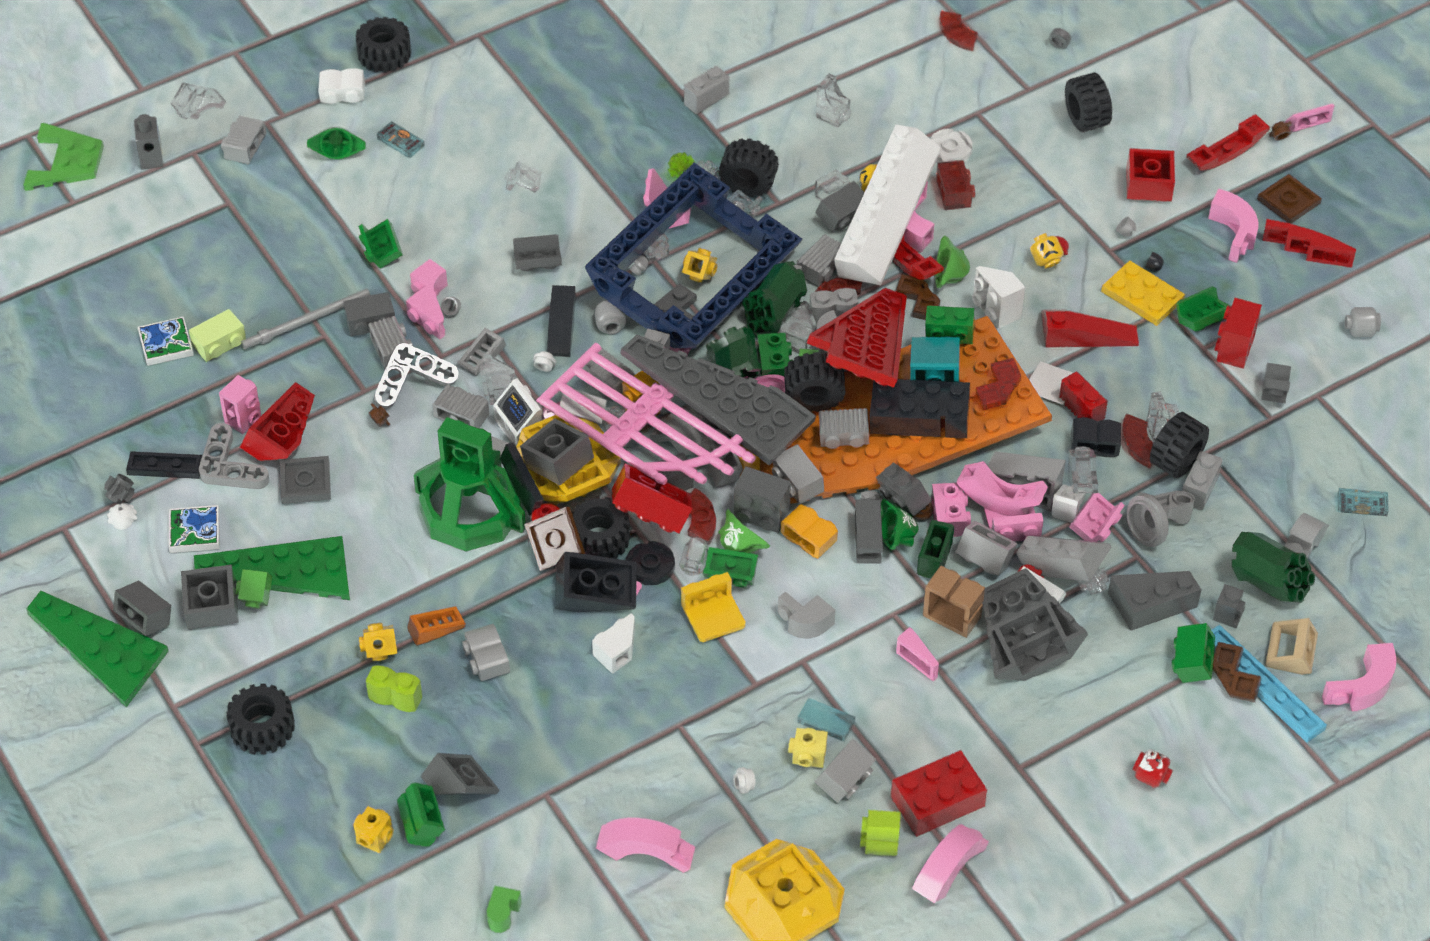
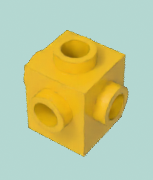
M698 248V251L688 250L683 260L682 273L690 275L689 279L701 283L703 280H711V277L716 274L718 268L716 263L717 257L711 256V251L703 248Z
M373 623L367 625L368 629H363L364 636L359 637L361 652L366 651L367 658H372L373 661L387 659V655L397 654L393 625L383 626V623ZM375 640H381V641H382V642L379 643V644H375V643H374Z
M367 806L363 814H359L353 824L357 844L377 853L382 851L386 843L392 838L394 832L391 816L382 809L376 810Z

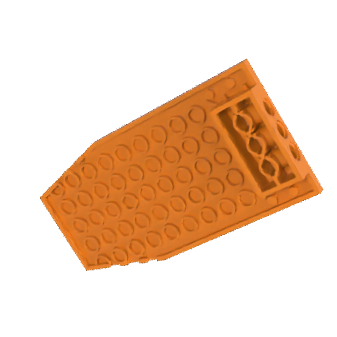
M987 315L975 320L973 344H960L959 382H970L967 439L946 438L945 419H941L940 437L870 434L873 380L867 377H858L853 372L846 371L844 372L846 391L842 402H839L838 406L831 407L830 410H858L859 408H866L869 444H864L860 447L844 445L834 449L821 447L819 412L812 411L811 413L816 416L815 421L787 449L797 444L823 476L824 492L817 496L828 498L832 497V494L840 492L852 494L857 493L858 489H878L880 485L875 477L893 462L911 475H915L1052 421V414ZM911 345L901 348L898 379L911 380ZM760 459V471L773 475V462L768 465ZM792 497L790 499V504L798 502L795 500L794 497Z

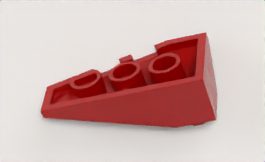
M1066 309L1041 310L1045 348L1139 346L1136 325Z
M295 382L248 429L240 448L259 461L287 459L301 444L302 435L315 395Z

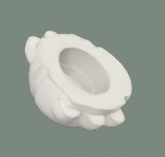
M125 503L111 507L110 512L107 514L109 518L108 523L120 530L129 528L134 520H137V511L134 509V506Z

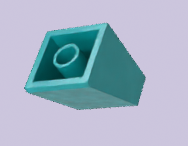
M912 337L911 380L959 382L960 337Z

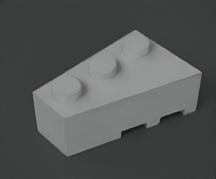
M995 451L988 467L998 478L1015 485L1043 480L1048 489L1043 496L1042 502L1037 507L1051 511L1054 494L1062 486L1066 460Z

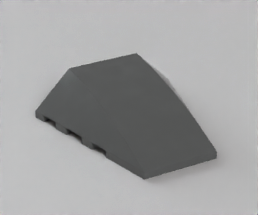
M1027 568L985 588L983 608L987 621V633L990 640V653L995 679L1026 681L1071 659L1088 635V632L1047 592L1046 588Z

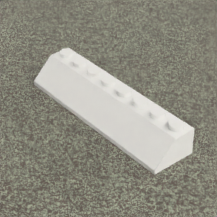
M895 125L834 259L838 277L877 285L882 284L941 151V147L919 129Z

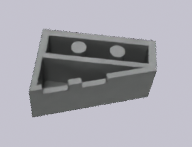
M1190 571L1111 575L1108 595L1132 631L1197 608L1202 589Z

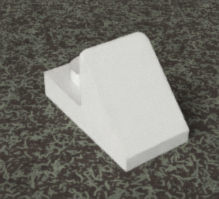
M1063 484L1054 494L1052 517L1072 523L1078 514L1079 507L1084 501L1087 491Z

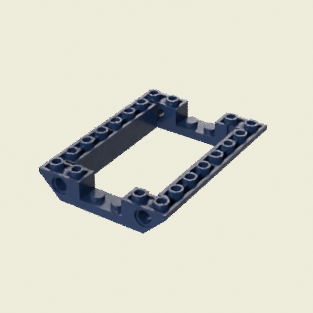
M695 162L585 265V269L601 297L616 306L645 329L670 334V347L696 348L766 278L775 264L781 263L803 240L767 213L757 221L727 200L730 187ZM695 205L755 247L759 252L690 320L676 306L673 305L667 312H664L633 290L636 278L628 273L626 269L688 209Z

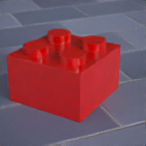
M1129 148L1126 166L1127 199L1172 202L1175 186L1174 151Z
M1234 298L1232 306L1227 305L1224 314L1226 321L1221 322L1218 336L1222 337H1218L1214 351L1218 352L1217 362L1244 369L1256 335L1262 308L1261 304Z

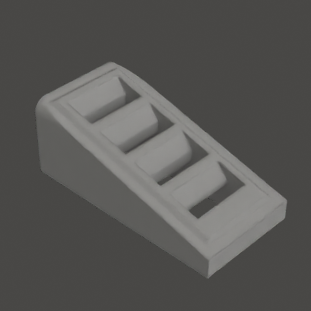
M484 328L457 364L477 376L505 348L504 338ZM489 342L492 344V346L489 347L486 344ZM480 349H485L487 351L486 354L480 351ZM477 354L481 356L482 359L479 360L476 357H474V355ZM471 360L475 362L477 365L473 367L467 362Z

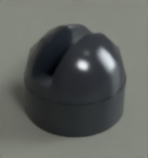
M1152 252L1145 269L1154 272L1159 271L1164 265L1163 258L1159 254Z

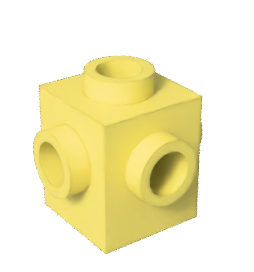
M796 728L795 738L790 737L788 753H793L792 764H798L803 767L823 768L828 732L818 731L813 728Z

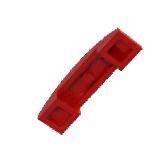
M1254 114L1239 123L1237 131L1209 147L1205 144L1189 152L1186 157L1200 170L1216 168L1235 159L1251 148L1270 130V126L1257 114Z
M903 235L892 259L895 265L908 275L920 280L928 279L944 271V267L931 256L924 258L905 242V236Z

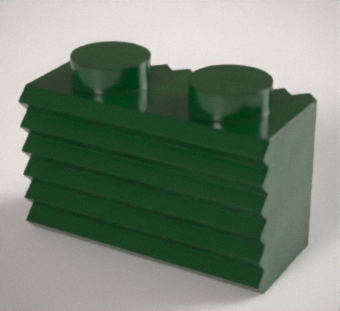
M931 520L918 556L917 574L919 576L932 578L940 566L945 567L953 544V524Z

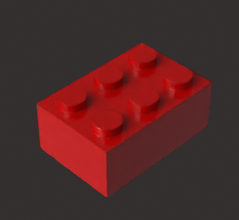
M626 463L612 487V503L615 504L617 509L626 513L631 511L637 514V517L644 522H655L659 524L662 530L669 533L674 531L680 534L693 509L691 493L670 483L665 485L659 484L655 479H651Z
M959 750L892 779L890 797L915 836L918 837L985 807L987 788L962 750Z

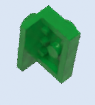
M388 219L369 230L363 224L358 226L361 233L359 239L366 248L364 254L370 263L374 262L381 269L403 255L394 227Z
M1211 286L1176 302L1178 321L1194 331H1200L1214 322L1223 321L1226 307L1231 305L1219 300L1217 288Z
M709 547L706 566L703 569L704 578L728 572L733 586L747 588V585H754L759 556L757 554Z

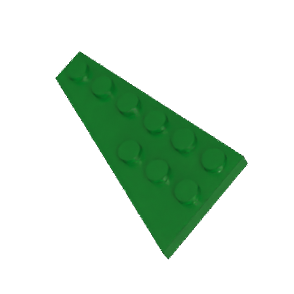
M343 536L194 555L195 569L232 565L236 583L238 580L241 581L243 569L268 572L273 576L271 591L302 595L305 592L317 593L319 597L326 598L329 595L341 596L342 600L350 601Z
M41 590L26 608L28 615L46 632H49L58 644L65 647L71 656L95 679H99L111 694L120 699V702L126 708L169 652L168 646Z

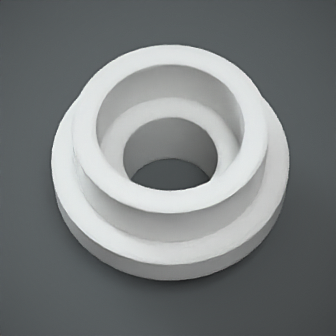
M541 351L534 354V367L538 370L550 372L555 367L556 360L551 353Z
M745 767L737 769L733 777L735 788L739 789L742 794H746L755 788V776L751 769H746Z

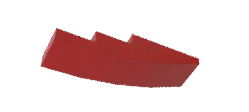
M1266 219L1262 241L1285 244L1284 251L1307 254L1306 261L1352 268L1356 254L1355 248L1308 228Z

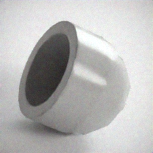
M1125 217L1118 224L1116 230L1121 235L1129 237L1132 236L1129 233L1131 230L1136 231V224L1131 218Z
M456 297L444 298L441 302L443 313L446 315L457 314L461 309L460 300Z

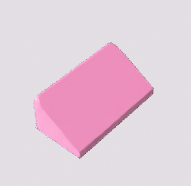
M1334 104L1293 114L1285 123L1292 122V126L1289 128L1292 132L1330 122Z

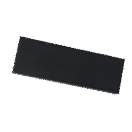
M508 443L504 447L500 461L528 515L531 516L534 510L541 507L544 499L516 445Z
M130 451L126 472L130 476L199 479V465L202 455Z

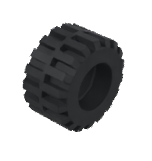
M376 17L374 20H367L366 24L362 23L360 29L356 31L358 60L362 66H366V69H373L374 72L378 73L379 71L387 73L390 70L396 71L397 68H402L404 63H408L409 57H411L410 34L408 27L402 21H397L396 18Z
M1093 72L1068 79L1065 86V103L1070 119L1080 132H1087L1109 125L1112 120V101L1102 77L1098 73Z
M741 138L738 139V142L734 140L726 147L719 166L718 175L720 176V181L729 186L733 193L741 194L740 196H749L750 198H754L755 195L758 197L763 196V193L767 194L772 188L779 167L778 156H775L774 150L769 149L770 146L762 144L759 140L753 141L750 138H747V140Z
M813 352V354L805 353L803 356H796L794 360L788 362V366L784 369L785 393L810 412L827 411L831 407L838 406L839 402L843 401L846 393L844 369L834 368L827 363L826 353L818 354V352Z
M1183 411L1177 413L1164 425L1156 437L1150 453V462L1174 478H1180L1193 467L1199 452L1204 451L1209 437V427Z
M595 496V499L592 500L590 498L584 499V503L578 502L576 508L571 509V513L585 554L617 559L618 554L622 555L625 552V548L629 546L630 523L628 513L617 509L608 497L600 499V496ZM594 528H606V529H608V530L602 531V532H594V531H591V529H594Z
M260 683V686L255 687V684L249 685V689L242 688L239 690V695L234 694L232 702H229L227 705L226 717L230 735L235 745H239L240 749L244 752L249 749L250 754L260 752L261 755H264L269 750L273 753L277 751L278 746L284 747L286 740H290L292 737V731L295 729L292 705L289 697L285 695L282 689L277 691V686L271 685L267 687L266 683ZM260 715L272 716L267 721L261 723L250 722L253 718Z

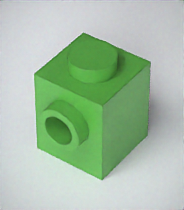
M243 569L241 581L238 580L236 585L238 599L245 603V607L260 609V605L268 606L273 576L268 572Z

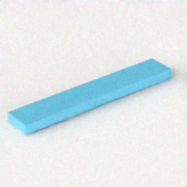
M1220 624L1212 629L1215 635L1214 653L1217 642L1243 647ZM1243 647L1244 651L1238 671L1261 676L1262 680L1257 696L1306 743L1325 731L1327 724Z

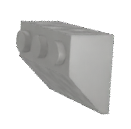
M1027 536L1017 551V555L1022 566L1029 564L1037 570H1042L1041 576L1090 582L1111 549L1110 543L1055 537Z

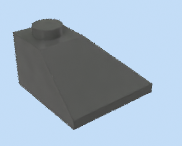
M437 753L420 776L427 785L433 787L435 795L498 794L500 791L476 760L467 754Z

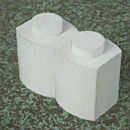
M324 70L320 72L319 96L322 103L333 104L341 101L354 103L364 100L365 79L363 70Z

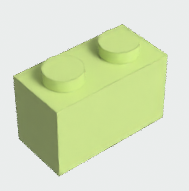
M230 309L189 329L192 346L206 362L241 345V341L246 339L244 325Z

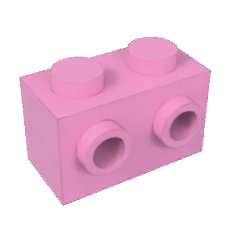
M237 375L219 392L224 422L236 431L244 434L262 416L257 387L251 380H246Z
M957 483L932 484L931 503L933 505L934 520L953 524V537L962 536L965 527L971 524L970 511L965 509L968 506V496Z

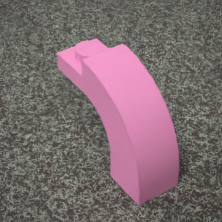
M928 182L924 187L915 210L927 197ZM914 210L904 236L905 242L921 253L933 240L934 223L920 217Z
M1218 189L1211 203L1208 219L1225 224L1234 231L1236 236L1232 242L1228 260L1237 263L1240 256L1246 254L1247 249H1254L1258 232V218L1253 208L1244 199L1231 192Z
M984 461L965 465L956 482L965 494L979 505L996 513L1009 516L1026 515L1031 506L1035 507L1042 502L1043 496L1048 489L1043 480L1023 485L1005 482L998 478Z
M1393 643L1367 645L1363 658L1367 674L1355 680L1326 682L1322 694L1324 705L1349 703L1351 711H1359L1379 702L1387 693L1396 668V654Z
M622 818L601 826L596 849L616 861L630 854L651 855L684 873L690 870L695 846L680 838V830L665 823L644 818Z
M962 824L958 825L940 842L922 868L913 889L934 903L945 898L961 868L970 858L985 851L989 841L983 838L979 831L965 827Z

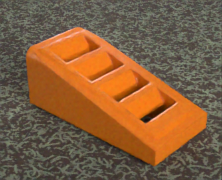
M455 606L410 615L408 631L414 643L420 645L465 628L466 623ZM451 617L453 622H449L447 618Z

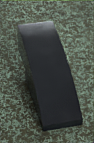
M552 285L547 352L553 356L570 357L576 303L575 286Z

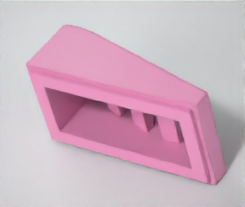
M909 627L898 636L896 653L929 679L935 681L938 677L939 663L915 631Z

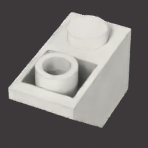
M632 613L625 618L617 620L611 628L605 632H600L592 640L593 656L612 674L632 661L635 634V619Z

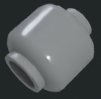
M607 300L596 306L594 314L597 327L601 332L616 334L625 327V313Z
M1354 307L1350 315L1345 316V328L1350 329L1353 337H1373L1376 331H1380V313H1376L1373 307Z

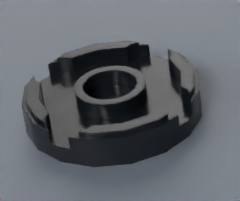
M648 541L647 544H636L629 550L626 557L627 561L637 562V581L643 585L661 584L667 581L675 570V558L672 550L660 542Z

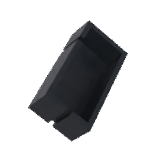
M898 379L895 386L891 387L888 385L882 386L873 380L870 434L940 437L941 419H945L946 438L967 439L970 382Z

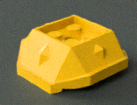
M553 415L523 428L516 446L523 461L524 458L520 446L554 418L571 427L573 426L557 415ZM579 418L601 434H604L597 423ZM589 437L594 458L561 485L531 470L529 472L544 499L543 501L558 505L579 496L585 497L588 492L611 483L621 464V458Z
M775 839L732 864L725 909L750 941H807L839 922L845 889L814 850ZM781 889H789L790 891L785 892L781 891Z

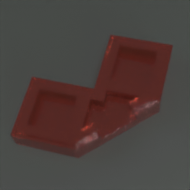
M1014 358L991 363V371L996 382L976 387V395L983 410L1006 405L1015 387L1019 385L1021 373Z

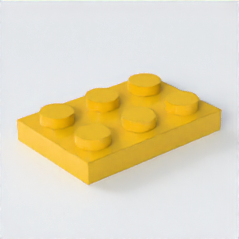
M1130 260L1106 281L1101 289L1102 293L1156 326L1177 308L1176 302L1185 298L1183 292Z

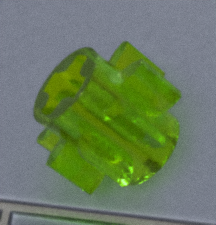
M685 152L676 153L668 162L670 167L668 171L672 177L676 176L678 178L695 161L691 155L687 156Z

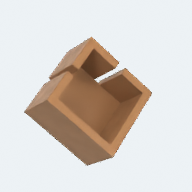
M940 566L926 585L923 616L967 638L981 619L985 587L967 578L963 580L956 571Z

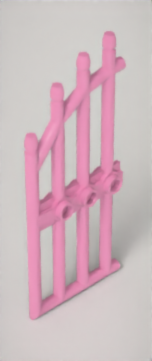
M594 343L536 400L537 403L662 485H665L668 479L662 473H658V471H681L690 478H694L696 482L705 484L707 478L694 468L706 464H711L724 474L731 476L734 473V469L719 459L730 451L749 463H753L756 459L752 453L739 445L743 442L741 436L736 434L729 439L672 402L671 399L674 397V394L661 384L654 383L649 387L600 355L599 352L602 348L598 343ZM592 360L643 395L634 403L582 368ZM574 376H577L626 408L627 411L620 418H617L567 385V383ZM560 391L612 426L604 434H601L550 399ZM664 407L721 446L709 452L655 417V415ZM648 423L698 457L682 461L639 431ZM633 439L666 462H644L623 447Z

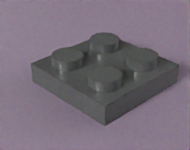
M329 456L280 460L282 504L331 500Z

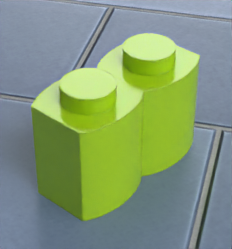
M372 666L366 678L368 698L371 701L380 705H393L398 710L404 712H416L423 698L421 681L418 677L410 673H396L391 668L385 666Z
M868 810V817L862 816L860 847H865V854L897 856L900 812Z

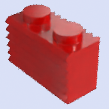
M1076 371L1061 380L1059 398L1065 401V406L1077 418L1087 417L1096 421L1105 419L1108 401L1079 372Z

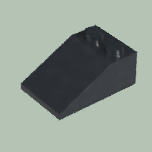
M565 551L556 563L555 609L574 612L635 609L637 562Z

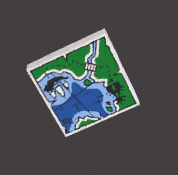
M184 317L138 327L147 366L194 355Z
M218 505L169 509L170 553L220 549Z

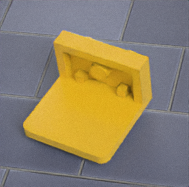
M728 572L721 575H713L708 579L681 587V606L699 641L706 642L745 628L746 622L732 596V579Z

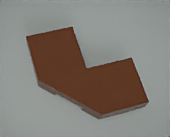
M901 274L896 292L907 295V299L916 300L912 317L926 320L927 306H940L941 300L936 294L932 293L925 280Z
M1217 642L1213 670L1227 693L1232 698L1255 702L1262 678L1258 675L1238 671L1244 651L1243 647Z

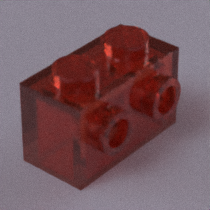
M964 160L937 163L936 181L944 210L971 208L972 198H975V187L970 184V169H966Z

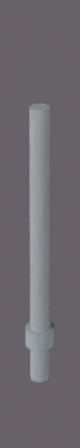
M366 288L271 329L265 328L257 331L256 335L242 340V346L244 349H247L259 343L262 345L272 341L273 337L344 308L343 301L370 296V292Z

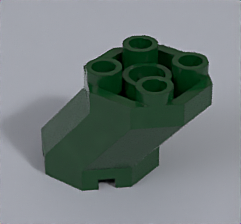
M793 261L775 264L759 289L750 292L748 297L744 298L742 302L747 328H751L756 336L757 334L778 333L792 310L802 306L803 302H800V300L807 293L804 272L801 269H796L794 267L796 264Z
M746 326L738 330L736 327L729 328L723 333L724 336L721 339H715L706 344V354L711 363L735 371L734 374L745 379H749V377L755 378L759 374L758 371L762 370L757 360L755 335L751 328Z
M1241 532L1232 546V552H1236V559H1232L1231 567L1238 581L1249 582L1280 601L1302 603L1310 590V586L1315 583V573L1311 571V566L1305 553H1296L1262 533Z

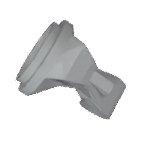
M1172 491L1154 496L1138 492L1130 500L1127 507L1129 529L1140 543L1148 547H1156L1167 538L1168 518L1180 524L1190 521L1195 498L1191 493L1185 491Z

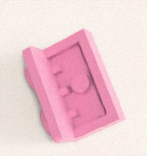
M1095 491L1090 495L1069 528L1084 541L1103 542L1111 533V530H1109L1111 525L1114 526L1121 519L1122 514L1120 512L1125 505L1120 502L1113 506L1100 493Z

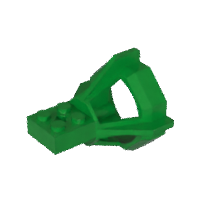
M446 417L437 430L440 458L417 470L413 475L415 492L420 495V511L431 539L467 552L504 541L511 529L523 533L526 529L524 525L526 524L525 511L521 508L520 498L505 468L501 467L500 451L492 447L491 433L482 428L465 424L460 420ZM446 484L441 517L432 507L430 499L439 488ZM477 491L490 496L499 511L494 517L480 523L458 524L463 496H472Z

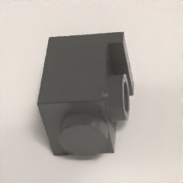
M1224 584L1216 603L1213 620L1237 629L1245 610L1246 602L1242 601L1244 590Z

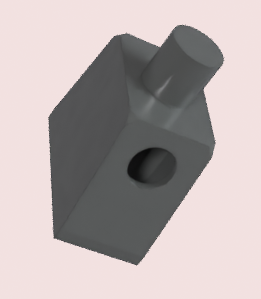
M142 114L134 120L135 138L141 170L164 167L157 118L154 116L150 117L148 114ZM146 143H152L154 148L151 151H147Z

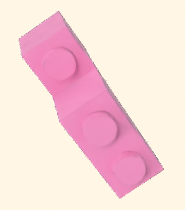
M429 259L410 273L411 289L415 294L406 300L407 316L412 322H417L427 333L442 339L445 336L444 317L437 296L448 286L447 275L444 268Z

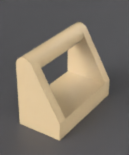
M1309 618L1278 621L1272 624L1265 663L1267 667L1301 675L1312 673L1318 632ZM1281 633L1297 636L1293 655L1277 657Z

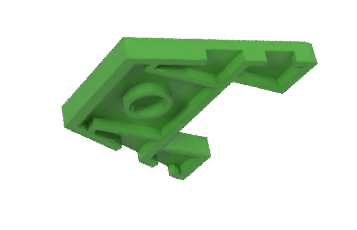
M41 123L37 135L38 142L58 144L51 171L27 170L24 181L25 191L34 190L33 187L44 185L45 188L51 187L55 182L66 181L68 184L95 179L104 148L103 140L47 123Z

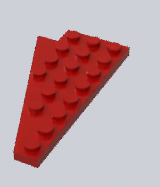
M884 288L810 333L806 343L826 350V362L832 367L851 371L858 377L870 378L882 386L894 387L898 380L907 295Z

